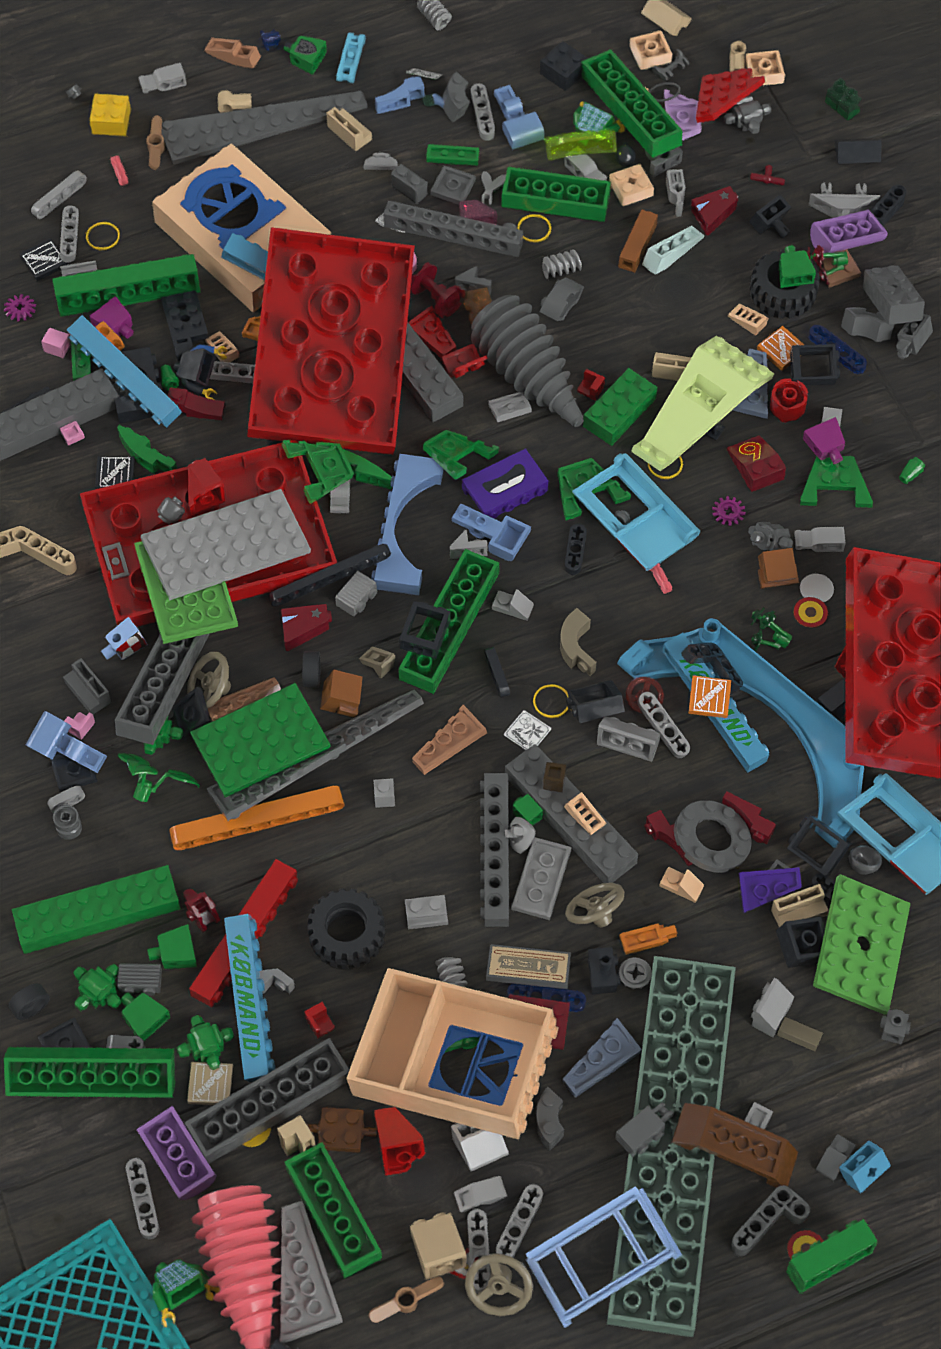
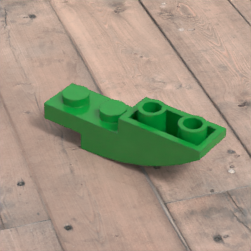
M121 425L117 427L120 440L130 456H134L135 461L153 474L158 469L163 472L177 469L173 458L160 454L154 448L151 449L150 440L146 436H140L128 427L125 428Z

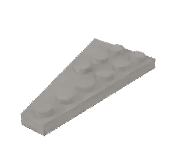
M300 1201L282 1207L280 1342L285 1343L342 1323L343 1321L303 1202Z

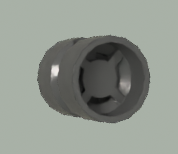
M63 805L55 810L53 821L58 835L66 840L74 839L80 835L82 824L77 810L70 805Z

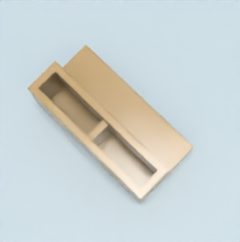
M648 0L641 12L675 36L678 35L682 27L687 28L692 19L666 0Z
M334 107L327 112L328 127L355 151L372 140V133L345 109L339 111Z
M656 352L652 377L678 381L692 357Z
M820 884L774 900L771 909L779 927L786 921L827 916L829 910L824 902L825 894Z
M301 1115L278 1128L280 1143L287 1156L298 1149L302 1153L315 1146L314 1136Z

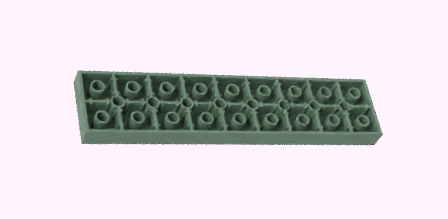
M654 956L633 1118L647 1106L653 1110L662 1102L666 1104L665 1107L668 1111H672L674 1114L665 1122L664 1135L658 1141H651L648 1144L647 1150L641 1155L638 1153L633 1157L630 1154L628 1155L624 1193L635 1186L638 1190L644 1189L682 1256L677 1259L669 1258L610 1295L607 1324L688 1337H693L714 1155L697 1147L688 1150L671 1141L684 1103L711 1106L720 1110L735 967ZM660 1113L656 1114L659 1118H662ZM638 1200L621 1209L622 1217L648 1260L666 1249ZM620 1225L612 1282L642 1264Z

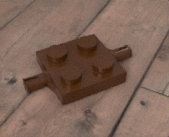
M322 1107L319 1124L306 1123L311 1133H318L319 1143L322 1142L326 1150L360 1152L364 1136H377V1128H365L363 1123L364 1110Z

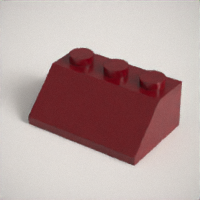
M509 994V999L553 1009L558 1032L556 1038H552L550 1045L554 1049L564 1050L570 1003Z

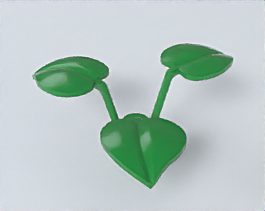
M126 753L118 754V757L127 763L132 775L139 774V780L133 795L139 801L148 802L151 792L155 793L166 777L194 784L198 788L200 787L199 783L191 775L174 769H169L153 787L152 782L146 779V774L157 775V769L150 766V763L141 756Z

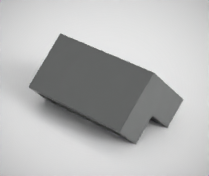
M82 658L71 664L73 670L63 676L64 682L88 712L94 715L112 703L109 691Z

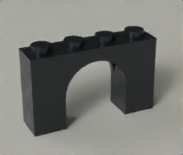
M150 347L123 351L122 353L161 390V384L156 383V379H159L158 368L154 369L153 366L157 364L155 353L151 354ZM129 396L115 398L119 423L152 418L153 414L150 411L146 413L140 407L141 403L138 400L134 402Z

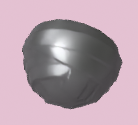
M861 845L851 850L849 862L857 873L870 874L879 869L882 857L873 848Z

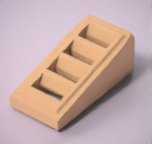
M738 304L728 314L729 318L755 336L767 325L768 318L741 304Z
M220 331L205 339L208 346H214L215 349L220 346H226L227 350H229L225 353L227 356L225 360L220 359L218 354H215L221 362H232L239 358L237 348Z
M582 792L564 806L568 813L590 835L606 824ZM580 803L581 806L578 809H576L575 805ZM585 808L587 811L581 815L579 812ZM591 814L593 817L586 821L584 818ZM596 820L598 823L591 828L589 824Z

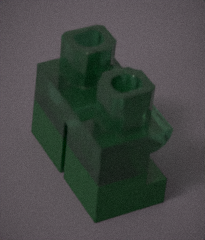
M839 78L827 90L825 103L835 111L837 110V113L847 121L860 112V107L857 104L861 101V97L857 95V91L854 88H848L845 85V81Z

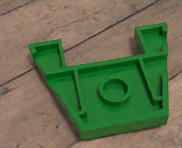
M445 430L426 441L423 445V450L451 477L457 480L466 474L467 467L456 461L473 451L490 459L498 454L499 447L493 445L491 448L485 446L483 441H469L467 436Z
M290 440L282 442V447L288 458L306 455L319 483L307 485L303 489L310 504L353 478L354 472L339 443L317 442L316 444H307L306 441L290 443Z
M816 456L800 499V505L817 506V490L855 491V507L872 508L873 501L854 456H842L843 460L837 464H833L830 457L820 460Z
M592 458L558 469L565 520L581 516L582 513L576 502L578 498L572 491L604 471ZM611 478L592 490L593 494L607 490L615 504L630 500L631 494L628 491L625 492L620 487V484Z

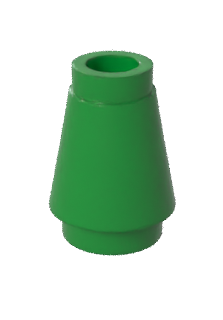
M163 365L160 369L162 387L167 391L170 388H178L179 379L171 366Z
M917 457L910 459L899 476L900 481L908 484V482L924 471L925 464Z

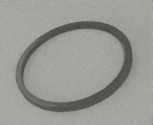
M665 82L657 84L649 90V93H651L653 89L662 85H674L678 87L679 90L674 96L666 99H655L658 102H662L677 97L680 93V86L676 83Z

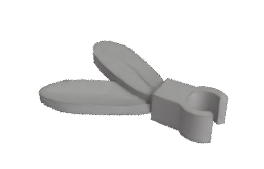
M485 171L482 173L481 179L485 188V193L482 195V203H484V199H489V205L492 203L493 192L504 185L506 175H500L492 182L489 173Z

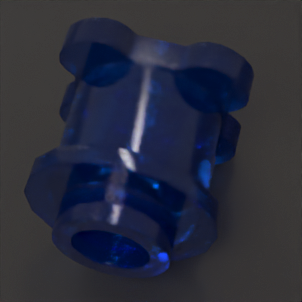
M274 29L267 33H264L263 30L260 31L266 51L269 50V46L279 45L281 38L278 31L275 32Z

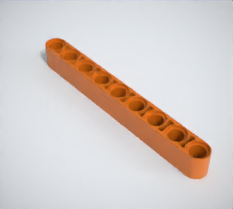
M330 786L254 805L242 812L236 819L227 821L223 814L173 826L169 829L174 850H184L338 811L344 807V801L339 786Z

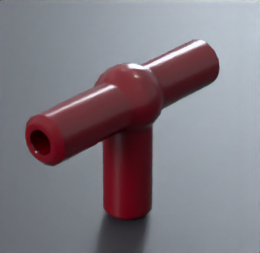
M771 165L766 166L765 175L751 173L750 176L751 180L764 182L765 184L771 183L783 186L785 183V179L771 176Z

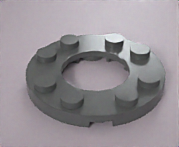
M697 801L686 806L675 822L674 836L677 846L680 845L685 852L684 856L690 862L704 870L719 873L728 872L730 869L738 868L750 853L752 844L750 831L744 820L732 808L714 801ZM703 820H715L720 825H724L727 833L731 835L730 847L723 851H714L703 846L696 835L697 824Z

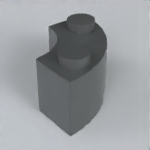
M457 72L451 76L443 94V108L452 122L465 114L470 103L465 95L468 82Z
M567 277L557 280L548 297L542 299L540 312L556 321L564 320L569 310L578 302L584 286Z
M859 307L845 308L841 325L848 334L865 336L875 342L890 339L894 324L888 325L880 312L877 311V314L866 312V308Z
M549 1087L542 1093L536 1113L537 1132L541 1142L548 1151L564 1137V1128L558 1119V1115L562 1110L563 1100Z

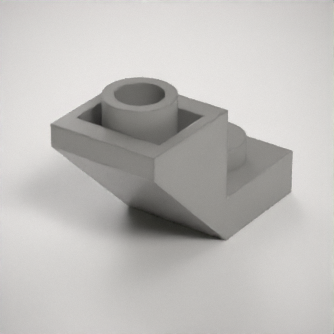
M279 969L260 971V979H263L265 990L262 991L263 994L273 983L279 990H285L289 994L295 988L294 980Z
M501 1176L469 1184L454 1192L460 1212H467L481 1204H492L507 1196Z

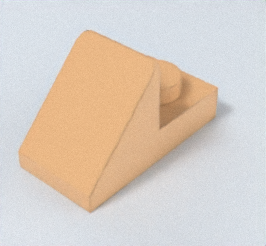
M668 867L660 882V887L696 903L704 884L688 869L683 874Z

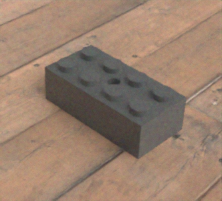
M891 265L884 268L865 270L863 290L888 325L923 319L925 301L899 266Z

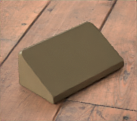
M787 1017L784 1018L777 1036L813 1051H816L823 1035L822 1032Z

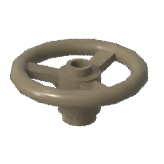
M209 652L202 656L191 671L187 684L188 694L195 689L197 678L201 680L202 688L205 690L203 695L207 708L212 707L222 695H226L231 687L230 681H228L229 665L226 657L220 652ZM217 659L220 664L214 673L208 672L205 674L201 671L208 661Z
M602 883L592 886L572 899L567 906L565 915L568 921L575 924L593 922L600 928L605 927L612 922L611 913L622 903L625 891L621 885L616 883ZM611 891L603 898L595 896L589 900L586 899L599 892ZM577 906L587 909L588 914L586 916L574 915V909Z
M491 1254L485 1255L473 1262L466 1273L465 1288L469 1299L477 1308L487 1314L506 1316L515 1314L526 1306L532 1296L533 1283L530 1273L521 1262L511 1256ZM490 1264L492 1271L488 1286L476 1294L473 1285L474 1276L481 1267ZM503 1264H508L518 1271L523 1278L524 1289L511 1283L512 1272L508 1266ZM509 1292L520 1298L513 1305L501 1308L490 1306L484 1302L493 1293L501 1295Z

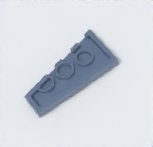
M749 349L747 356L752 357L756 362L767 367V353ZM767 383L753 391L733 411L767 418Z
M617 1018L612 1023V1026L602 1034L596 1044L587 1051V1054L563 1078V1083L572 1095L577 1097L642 1052V1049Z

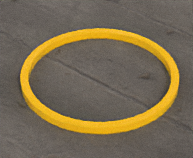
M537 214L527 215L520 220L518 224V230H520L519 227L522 221L529 217L542 218L549 225V232L545 237L538 240H531L523 236L524 240L529 242H540L545 240L550 235L551 224L545 217Z
M108 222L96 223L86 233L87 243L97 250H107L114 247L120 238L118 228ZM98 225H110L118 233L117 240L108 247H95L88 240V234L91 229Z
M679 456V459L681 461V467L679 471L672 476L665 477L657 475L652 471L649 463L648 468L654 476L661 479H670L677 476L681 472L683 467V461L681 456Z
M553 684L545 685L539 688L534 695L533 704L536 711L540 715L548 718H556L566 713L568 707H566V709L558 715H546L539 711L535 704V698L539 691L547 687H556L561 689L567 695L568 698V693L564 688Z

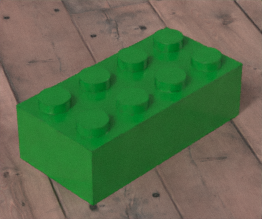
M628 368L584 414L583 427L612 446L656 400L657 386Z
M864 1219L859 1222L857 1220L850 1222L846 1225L847 1229L841 1232L836 1230L828 1235L827 1240L823 1242L818 1240L810 1245V1249L803 1253L801 1250L791 1256L792 1259L786 1272L800 1294L872 1254L878 1241Z

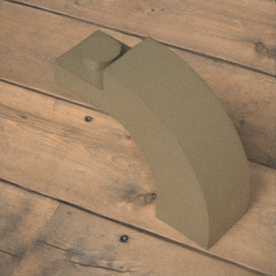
M576 608L563 623L560 650L563 659L571 669L577 664L582 672H586L591 676L596 671V661L578 645L579 638L590 629L591 619Z

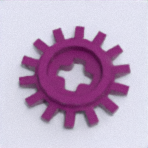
M23 294L20 295L19 299L14 295L15 300L9 298L8 301L10 303L4 304L7 306L4 308V312L8 311L6 313L7 317L12 315L11 320L17 318V321H20V318L27 320L26 316L32 317L30 312L35 313L36 311L32 308L36 307V304L32 303L34 300L29 299L28 295L24 299ZM19 304H22L24 308L18 310L16 307L19 306Z
M726 496V500L720 498L721 503H714L717 507L712 508V510L716 511V513H713V516H719L716 521L723 519L722 525L726 521H728L729 526L732 525L731 521L737 525L739 523L737 519L743 520L741 516L746 513L741 511L745 509V506L740 507L739 505L742 502H735V497L729 500V496ZM728 508H731L733 514L726 515L724 509L728 510Z

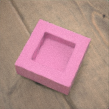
M76 421L59 428L68 445L85 438Z

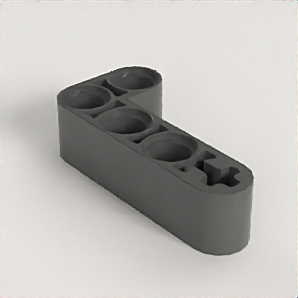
M779 1186L735 1234L731 1244L733 1253L737 1256L748 1254L782 1215L794 1224L804 1223L809 1214V1205L789 1187ZM780 1194L785 1195L788 1200L782 1202L777 1196ZM794 1209H801L804 1215H796ZM771 1210L774 1216L768 1217L764 1214V1211ZM757 1225L761 1231L753 1232L750 1226ZM747 1236L748 1239L745 1245L738 1246V1242L742 1243Z

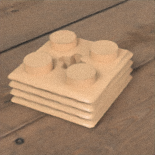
M662 31L630 38V48L641 70L672 62V52Z
M778 50L746 54V69L752 68L753 77L765 76L766 83L763 85L784 83L785 73Z
M640 164L609 175L611 187L622 206L653 196L654 187Z

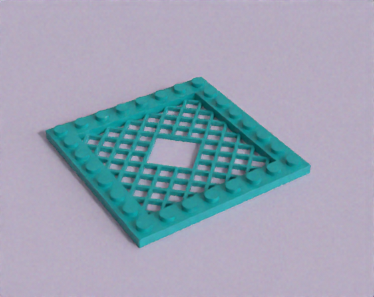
M111 1219L0 1287V1316L12 1317L9 1329L0 1327V1331L7 1332L5 1343L0 1337V1349H28L23 1348L26 1336L37 1338L34 1349L39 1348L41 1339L52 1341L50 1349H54L64 1312L104 1320L97 1349H106L102 1348L104 1336L115 1338L113 1349H117L119 1339L130 1341L128 1349L133 1348L134 1342L144 1344V1349H148L149 1346L159 1347L160 1349H190L175 1323L173 1324L171 1318L165 1319L167 1328L162 1325L163 1314L158 1311L153 1300V1287ZM95 1256L106 1258L103 1269L92 1267ZM90 1259L88 1266L80 1265ZM109 1260L117 1272L107 1270ZM76 1268L87 1270L84 1281L73 1279ZM71 1271L70 1278L62 1277L64 1274ZM91 1271L102 1273L99 1284L88 1282ZM105 1274L116 1276L114 1287L103 1285ZM120 1278L128 1290L117 1288ZM57 1280L68 1282L65 1293L54 1291ZM52 1283L51 1290L44 1289L45 1286ZM72 1283L83 1285L80 1296L69 1294ZM87 1286L98 1288L95 1299L84 1297ZM101 1289L112 1291L110 1302L99 1300ZM38 1292L49 1294L47 1305L36 1303ZM116 1292L127 1294L124 1305L113 1303ZM34 1294L32 1302L24 1300ZM53 1295L64 1297L62 1307L51 1306ZM130 1296H132L138 1307L128 1306ZM68 1298L79 1300L76 1311L65 1309ZM82 1301L94 1303L91 1314L80 1312ZM97 1303L108 1305L106 1317L95 1315ZM19 1304L30 1305L28 1317L17 1315ZM15 1306L13 1314L5 1312ZM34 1306L45 1308L43 1319L32 1318ZM112 1306L123 1309L121 1319L110 1318ZM49 1309L60 1311L57 1322L46 1320ZM127 1310L138 1312L135 1323L124 1320ZM141 1314H143L149 1325L139 1324ZM16 1318L26 1320L24 1331L13 1330ZM30 1321L41 1323L38 1334L27 1332ZM108 1321L119 1323L117 1334L106 1333ZM45 1324L56 1326L53 1337L42 1335ZM123 1324L134 1326L131 1338L120 1335ZM138 1327L149 1330L146 1341L135 1339ZM152 1331L160 1343L150 1342ZM11 1333L22 1335L19 1346L8 1344Z

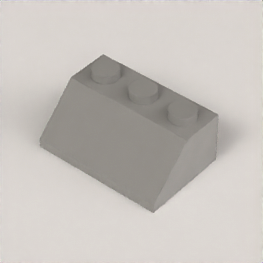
M615 717L603 718L598 727L597 745L644 760L653 761L659 744L660 733L653 729L638 727L634 723L622 722Z

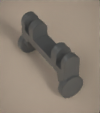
M679 49L674 51L676 59L666 68L655 65L652 67L653 73L667 81L668 78L673 77L671 71L677 66L680 69L688 66L689 61Z

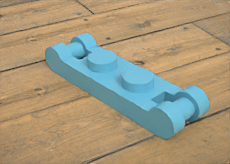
M348 33L337 72V81L342 82L345 80L348 83H354L362 48L365 43V35L360 34L358 36L354 35V33Z

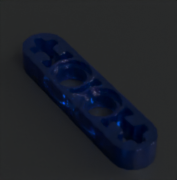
M814 325L810 328L809 339L814 344L822 345L829 341L834 342L836 350L839 351L838 362L855 374H861L865 371L867 361L862 355L823 326ZM847 352L849 356L842 357L840 353Z
M514 983L507 990V998L509 994L514 995L515 990H519L520 994L518 996H525V990L528 991L527 997H531L533 992H540L542 994L541 999L551 1000L553 995L558 994L563 998L561 1002H566V996H569V1011L580 1012L586 1006V997L580 991ZM575 998H579V1005H574Z

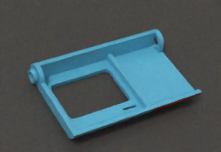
M620 453L614 458L612 466L574 489L572 493L633 558L648 571L653 566H656L657 563H661L692 542L699 535L700 530L626 453ZM613 476H618L649 509L626 525L621 524L592 493L593 489Z
M887 773L884 775L879 774L874 779L873 783L875 784L838 811L837 815L919 890L927 895L941 884V822ZM877 797L914 829L916 833L898 847H893L860 818L856 811Z

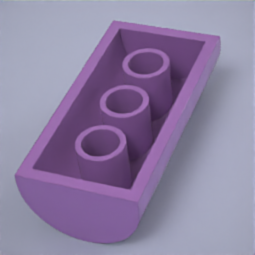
M870 210L814 222L811 227L812 244L814 248H817V245L823 247L824 253H834L880 242L888 234Z
M173 1106L137 1129L180 1200H186L200 1194L215 1181V1173Z

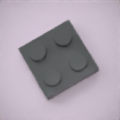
M444 166L430 191V195L463 206L476 181V176Z

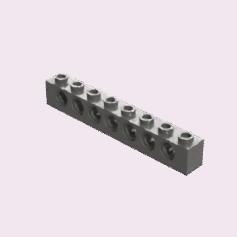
M388 201L383 214L384 227L514 257H519L523 245L522 230Z
M484 773V781H480V792H484V798H480V810H484V816H480V828H484V834H480V846H484V852H481V864H484V870H481V882H485V889H481V901H485V907H481V919H485V927H509L508 838H505V830L508 829V773ZM495 793V794H498L499 796H497V797H491L490 794ZM496 811V812H498L499 814H497V815H492V814H490V812ZM497 829L499 832L492 833L490 830ZM497 847L499 850L491 851L490 848ZM497 865L499 868L493 870L490 866ZM496 883L499 887L492 888L490 885ZM498 902L499 905L494 907L490 903Z

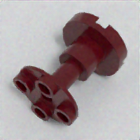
M427 262L417 274L412 275L410 291L413 294H419L427 289L432 293L431 298L437 302L435 313L441 318H444V315L449 317L461 306L459 301L461 297L465 298V291L458 285L447 288L443 284L438 285L434 282L437 267Z

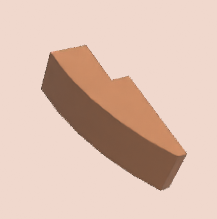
M212 38L205 48L206 53L218 59L247 68H254L261 57L255 46H244L240 40Z

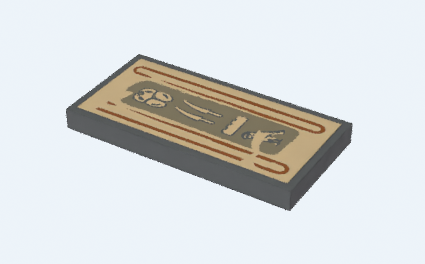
M490 944L486 981L567 989L571 953Z

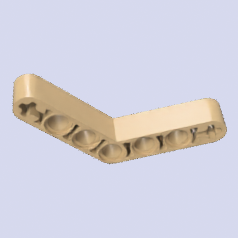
M23 526L0 532V558L23 551L64 575L75 573L77 565L74 555Z

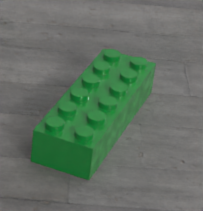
M508 167L502 192V207L605 222L611 181Z
M321 1142L285 1161L286 1170L344 1279L382 1259V1253L324 1144Z

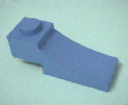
M421 77L404 79V83L394 91L376 97L377 114L410 106V100L424 97V84Z

